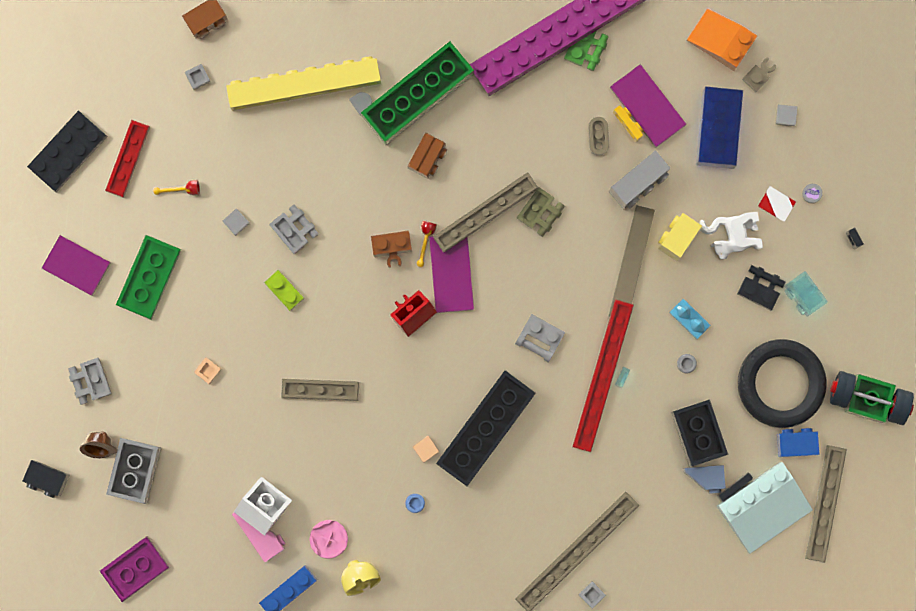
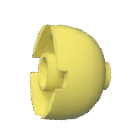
M358 560L350 562L348 568L344 570L341 576L342 587L347 596L363 593L362 589L367 588L369 585L371 589L381 581L378 571L371 563L359 562Z

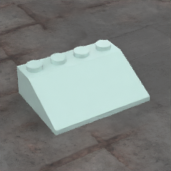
M779 462L734 493L727 500L717 505V508L749 554L813 510L783 462Z

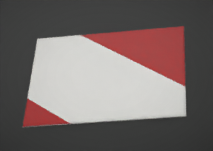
M769 186L758 207L785 222L796 201Z

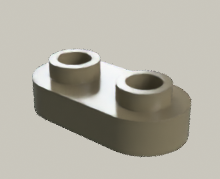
M595 117L589 123V147L591 152L598 156L605 154L609 148L608 123L602 117ZM600 124L602 129L596 130L595 125ZM601 143L603 147L602 149H597L595 145Z

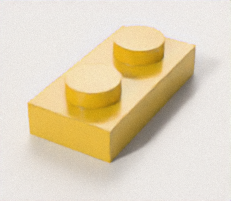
M619 105L615 108L613 114L635 142L639 141L643 137L641 126L637 122L634 124L630 118L632 115L626 107L622 108Z

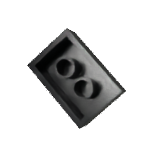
M710 399L671 412L689 467L728 455Z

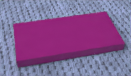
M641 64L610 86V89L623 106L628 109L632 118L641 126L643 132L655 148L686 126L685 121Z
M433 236L429 237L435 309L437 313L474 310L468 237L445 253H443Z

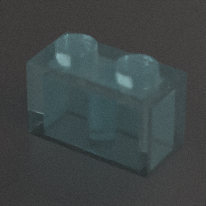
M806 271L784 286L786 288L784 290L786 295L791 300H795L798 304L796 305L797 310L801 315L805 314L806 317L828 302Z

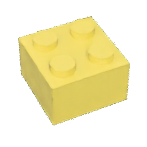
M684 213L680 217L678 215L675 216L669 225L671 228L670 232L665 231L658 241L661 244L658 249L676 261L681 258L702 227V225Z

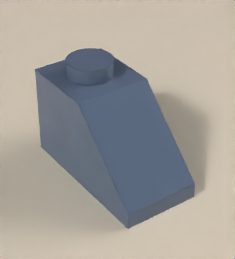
M724 465L683 468L684 473L701 488L709 490V494L721 493V489L726 488Z

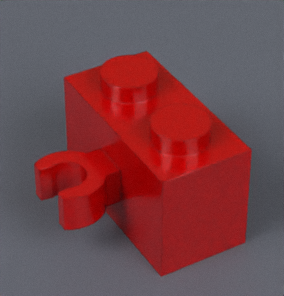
M420 290L410 298L404 294L405 302L399 304L396 301L395 305L398 308L390 314L397 326L408 337L437 313L431 302Z

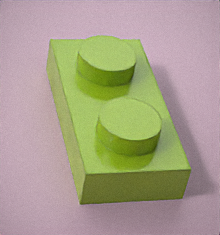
M279 270L264 282L289 311L304 299Z

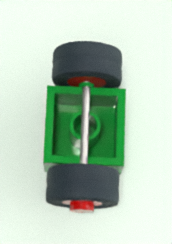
M840 371L835 381L831 384L830 403L845 408L846 413L879 423H885L888 415L889 422L905 425L908 417L913 412L914 393L899 388L895 391L896 385L861 374L853 375Z

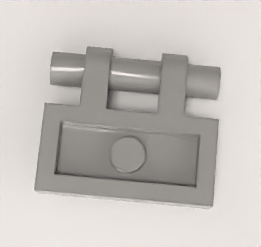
M294 204L289 208L293 214L291 217L288 218L285 213H282L269 224L293 254L308 243L304 237L306 234L309 233L312 238L319 234L315 230V225L312 222L310 223L305 218V213ZM297 220L304 227L301 231L293 224Z
M99 358L81 363L82 371L77 373L75 366L68 368L70 373L69 379L70 382H73L76 390L75 396L79 399L80 405L88 403L86 399L88 394L91 395L92 400L112 394ZM84 377L88 388L83 389L80 379Z

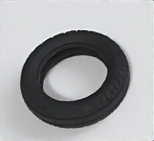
M777 339L759 345L745 358L738 375V391L744 407L755 419L772 427L788 428L809 420L822 405L826 394L827 379L821 361L808 347L792 340ZM783 356L792 358L800 363L807 373L809 380L807 395L803 402L794 409L787 411L772 409L760 399L757 393L755 382L758 370L767 360L773 357Z

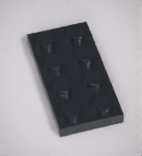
M78 110L27 167L57 193L108 136Z

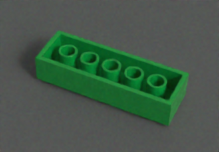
M449 41L361 112V116L381 141L387 145L473 76L474 69Z

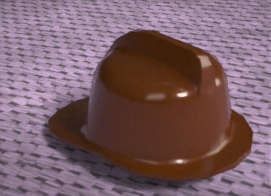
M104 431L90 433L80 446L81 453L91 458H106L117 453V449L111 445L110 437Z

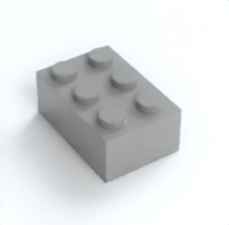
M655 150L614 184L609 193L623 210L626 207L630 209L638 202L640 195L645 197L653 190V185L656 182L661 184L669 176L668 171L670 167Z
M120 438L106 495L147 504L161 447Z

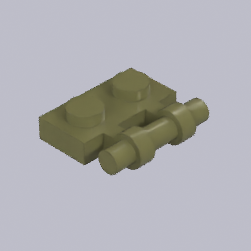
M538 187L539 189L535 191L517 216V219L531 229L537 223L540 226L537 234L543 237L546 232L551 230V225L556 218L561 216V211L565 206L558 202L556 207L552 206L551 202L554 200V197ZM548 210L550 215L544 221L541 219V216Z

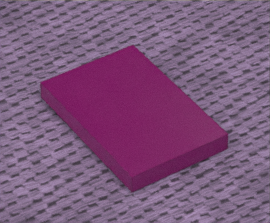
M59 235L41 269L93 296L111 262Z
M146 536L101 569L100 573L120 601L123 602L170 567Z

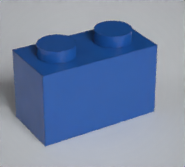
M813 428L801 429L799 433H793V429L782 430L781 434H777L778 457L820 455L818 432H813Z

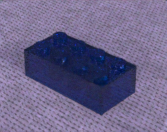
M704 87L696 165L730 169L736 167L743 90Z

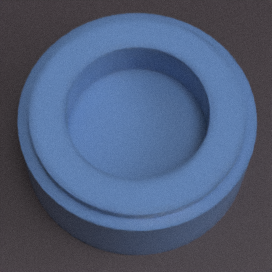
M419 494L409 495L405 502L406 508L412 513L422 511L425 506L424 498Z

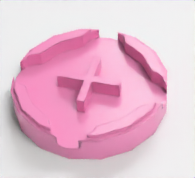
M326 520L314 526L309 540L311 548L317 555L330 559L344 552L348 543V535L343 525L337 521Z

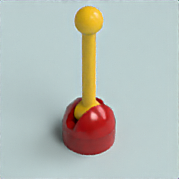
M198 180L188 181L185 187L165 189L156 187L153 193L159 195L163 192L185 190L189 195H199L200 185Z
M422 221L421 231L425 237L420 259L417 261L418 267L424 266L423 259L428 236L435 232L437 227L435 223Z

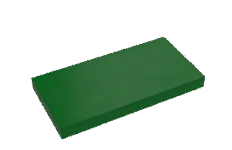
M145 235L116 306L152 320L181 253V249Z

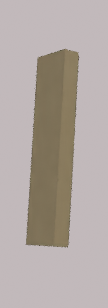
M282 379L281 398L358 401L359 382Z

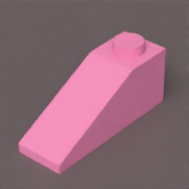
M232 514L264 562H267L285 549L283 545L286 543L280 534L276 536L274 532L269 530L264 536L237 514Z

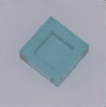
M622 367L614 384L615 386L623 387L630 369Z

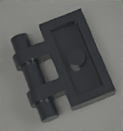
M751 265L748 272L754 274L753 279L744 278L737 295L772 311L780 295L774 288L776 285L783 288L786 281L780 279V276L776 274L772 275L764 271V268L760 266L757 268ZM763 278L769 281V286L758 283L759 279Z

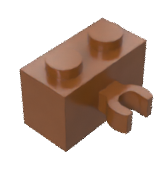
M409 231L371 236L374 257L389 255L387 259L389 268H391V261L394 259L398 261V266H401L402 262L397 254L412 252Z

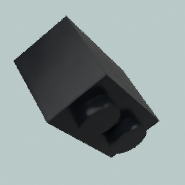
M31 460L22 482L27 483V488L35 491L39 488L44 490V495L55 498V495H62L70 475L38 461Z

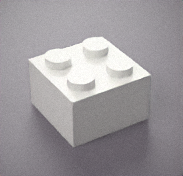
M261 477L242 498L234 513L265 536L292 500Z

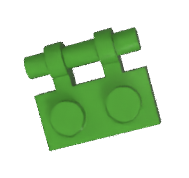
M596 31L569 47L564 59L579 66H582L584 60L589 62L587 69L594 71L596 65L600 63L602 51L607 47L606 42L609 36L601 34L600 39L597 40L594 38ZM591 45L596 46L593 55L587 54Z

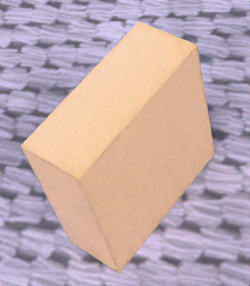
M205 357L194 373L210 384L221 369Z
M429 436L413 446L423 463L439 452Z

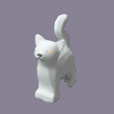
M750 212L733 217H719L713 221L710 227L706 226L704 220H701L699 223L702 225L700 230L705 234H713L720 225H725L729 241L720 240L711 244V247H714L716 254L722 260L727 259L728 255L732 252H741L750 247H754L757 250L763 248L762 239L748 238L746 230H758L756 222L759 221L758 212Z

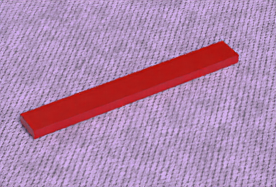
M615 299L572 446L574 448L587 452L592 451L633 310V304Z

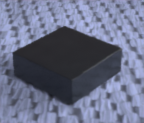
M855 227L846 232L854 249L864 245Z

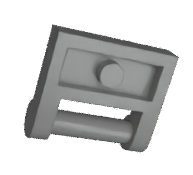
M531 314L515 344L540 355L549 363L565 332ZM528 334L550 346L549 351L526 340V335Z

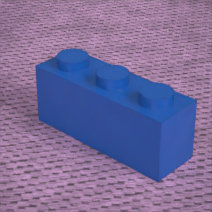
M305 565L259 602V604L265 611H281L313 585L317 578Z

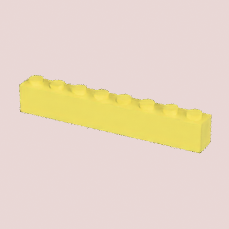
M372 56L364 57L361 59L362 61L358 62L347 60L343 61V64L336 66L335 63L324 65V68L319 69L308 67L303 72L291 70L286 72V75L279 76L278 73L268 75V78L264 79L253 77L248 82H242L241 80L232 81L230 85H226L230 108L234 111L381 84L377 58L373 59Z

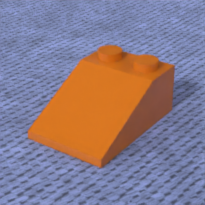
M707 9L687 41L735 71L757 38V35L742 25Z

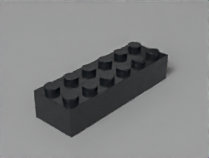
M505 370L436 464L467 487L536 392Z

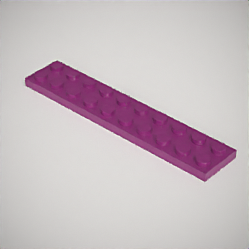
M574 0L477 59L470 66L474 69V75L487 95L491 96L645 0Z

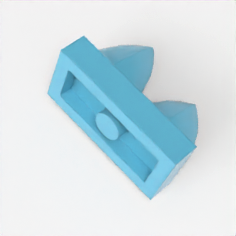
M684 299L669 312L696 340L711 326Z

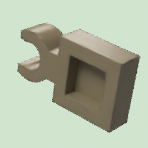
M769 58L763 60L761 68L755 65L742 79L755 92L770 78L767 73L773 72L776 68L775 64L772 68L766 67Z

